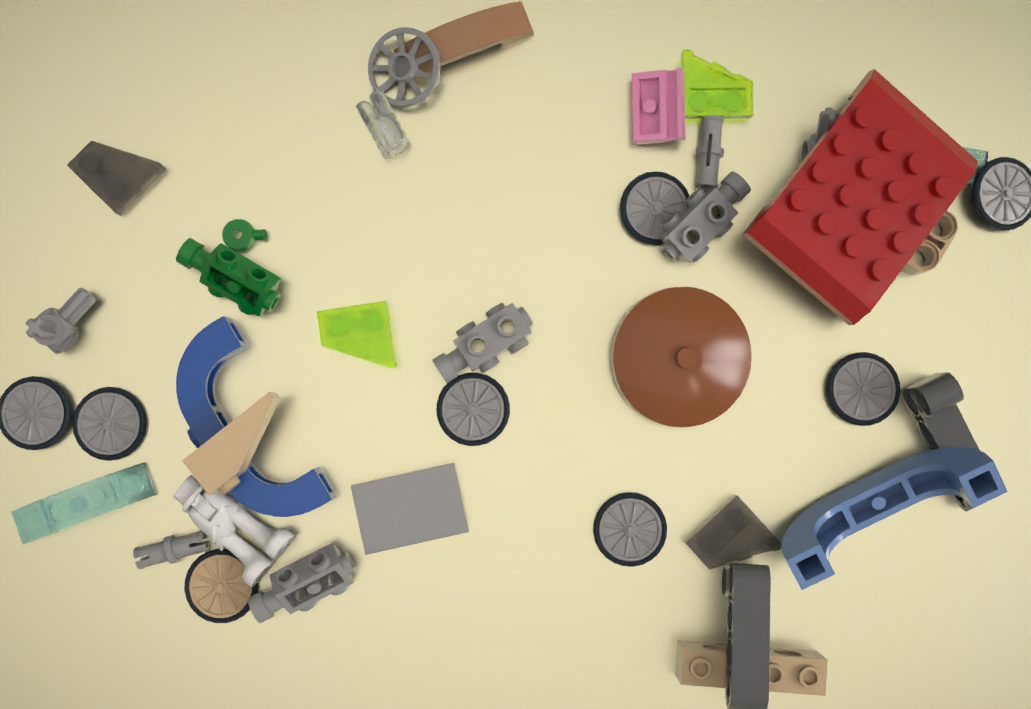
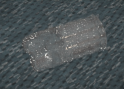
M377 88L369 95L373 107L370 103L363 100L356 105V108L368 131L372 134V138L381 151L382 157L387 159L405 151L411 143L406 138V134L402 130L399 121H397V117L383 91Z

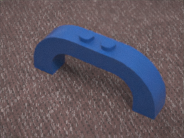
M222 316L210 323L191 340L178 366L176 376L178 404L190 427L187 430V434L197 448L229 424L215 398V379L219 370L227 361L249 348L232 318ZM251 461L247 470L238 477L241 483L229 492L247 508L274 517L301 515L337 497L320 467L312 469L292 482L280 483L262 476Z

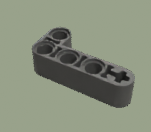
M934 373L902 390L903 398L930 450L945 447H969L980 450L957 406V403L964 400V394L958 381L951 373ZM953 495L958 505L967 512L973 509L962 497Z
M729 563L723 567L722 594L723 597H728L725 683L727 709L768 708L771 575L768 565Z

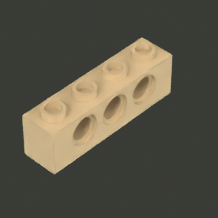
M678 640L675 676L681 685L725 688L726 644ZM770 647L769 692L825 696L828 659L818 651Z

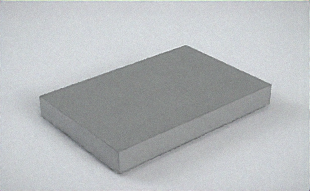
M454 463L351 485L365 555L469 532Z

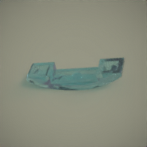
M143 462L40 499L11 513L24 545L157 494L146 463Z

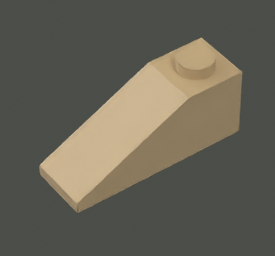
M268 392L182 460L208 495L219 492L225 495L241 483L238 477L247 470L280 400L277 393Z

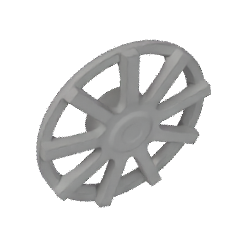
M402 27L387 32L374 45L368 61V76L373 90L383 101L393 106L410 107L423 103L432 93L437 83L440 82V52L437 50L434 42L425 33L417 29ZM404 34L416 36V40L409 52H406ZM396 35L399 52L394 54L383 43ZM424 41L431 53L415 58ZM378 50H381L390 58L388 65H374V59ZM433 60L432 74L419 70L421 64ZM389 71L391 77L378 87L374 78V72ZM416 76L430 80L423 92H421L415 80ZM398 81L399 86L396 99L385 95L384 92ZM408 82L416 97L403 100L406 83Z

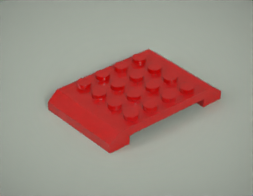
M875 69L865 75L848 97L849 102L771 203L761 209L742 234L847 325H855L875 307L974 175L978 160Z

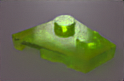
M683 49L681 53V68L684 71L685 119H701L702 116L706 115L720 116L724 119H751L753 116V81L740 74L730 73L726 67L714 61L711 64L693 55L694 52L689 49Z
M387 301L316 311L321 346L385 367L397 368Z

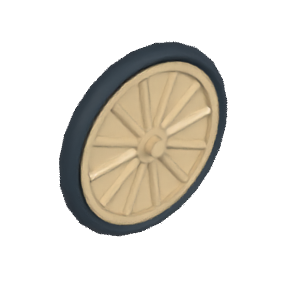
M215 549L200 555L192 563L186 574L184 591L188 604L198 616L213 623H229L243 617L250 610L248 597L258 593V583L252 588L246 585L242 580L245 568L242 562L228 549L223 551Z

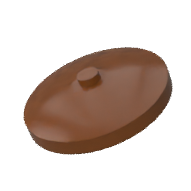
M693 287L665 288L639 300L628 310L619 323L611 348L613 376L624 399L644 417L671 427L698 426L714 420L726 412L741 395L749 377L752 361L750 339L739 315L720 297Z

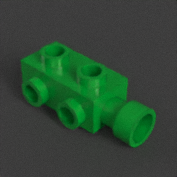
M188 238L177 253V263L188 269L195 268L201 272L199 282L208 287L210 294L215 297H226L238 304V309L244 314H255L260 317L265 310L271 312L280 298V294L277 292L281 280L279 276L222 243L209 253L204 250V245L192 238Z

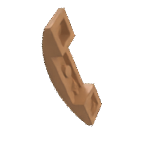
M522 1L463 16L429 30L425 34L434 42L437 50H439L441 55L440 62L441 66L500 43L502 47L532 36L534 32ZM416 37L405 43L406 52L411 50ZM424 41L415 58L431 53ZM399 47L393 50L394 54L399 52ZM433 60L421 64L419 70L432 74ZM416 76L415 80L420 79L422 77Z

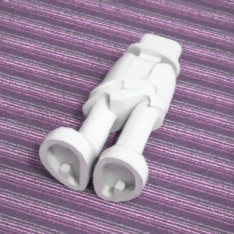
M192 475L185 479L173 495L183 505L182 511L188 513L193 523L209 537L213 545L216 544L221 551L224 548L228 549L242 562L245 567L242 580L250 588L254 587L266 575L275 563L273 560L279 558L294 538V534L285 528L273 530L256 520L243 509V504L230 495H223L221 492L208 495ZM237 526L258 542L267 555L258 551L236 534Z

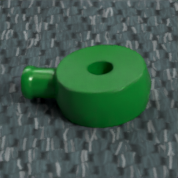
M235 219L225 225L222 238L227 247L236 252H241L249 249L255 240H266L267 232L266 229L254 230L253 226L246 220ZM241 232V237L237 239V233Z

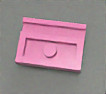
M682 68L670 71L657 70L632 73L633 143L636 145L686 140L685 86Z

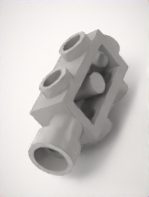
M731 171L721 181L722 186L719 189L716 187L707 188L705 191L702 188L697 189L686 199L685 202L688 207L680 215L675 212L662 223L661 227L664 231L658 237L664 244L660 248L669 259L674 262L677 259L681 262H690L691 260L695 262L709 250L707 244L715 236L719 238L733 226L731 220L738 214V211L732 204L736 200L741 201L751 191L749 184L743 177ZM713 207L719 212L716 218H713L711 215ZM689 231L695 234V239L691 243L686 239Z
M502 302L485 313L488 318L480 324L475 325L474 321L456 331L458 338L453 340L457 348L447 355L442 353L432 360L446 383L458 377L457 373L467 366L470 367L472 372L479 368L484 373L499 363L497 356L509 350L511 354H514L528 345L529 342L526 337L532 333L529 326L533 322L523 307L517 309L513 302L505 307ZM503 321H511L514 324V330L510 333L503 332L500 327ZM476 339L484 342L485 347L481 352H475L471 349V343Z
M331 543L270 574L272 590L266 593L260 591L248 597L249 608L259 623L274 617V612L285 608L290 615L298 610L302 612L309 611L315 606L316 601L330 594L334 596L340 595L346 591L348 585L354 583L351 573L355 572L354 564L347 552L341 554L334 543Z

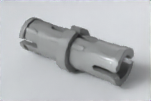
M706 115L701 117L700 146L696 148L695 154L699 157L696 187L718 188L719 161L724 155V149L721 148L724 118L720 116ZM710 139H712L710 166H707L709 155V141Z
M200 530L199 532L177 538L174 535L164 537V540L161 542L135 547L133 550L134 559L143 557L140 558V561H136L135 564L138 569H144L145 567L167 561L170 564L177 563L182 557L209 552V540L201 542L208 536Z

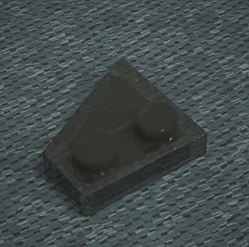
M92 140L67 164L118 215H121L167 169L160 162Z
M738 495L731 497L684 541L709 570L724 566L732 561H741L752 558L753 555L781 549V542Z

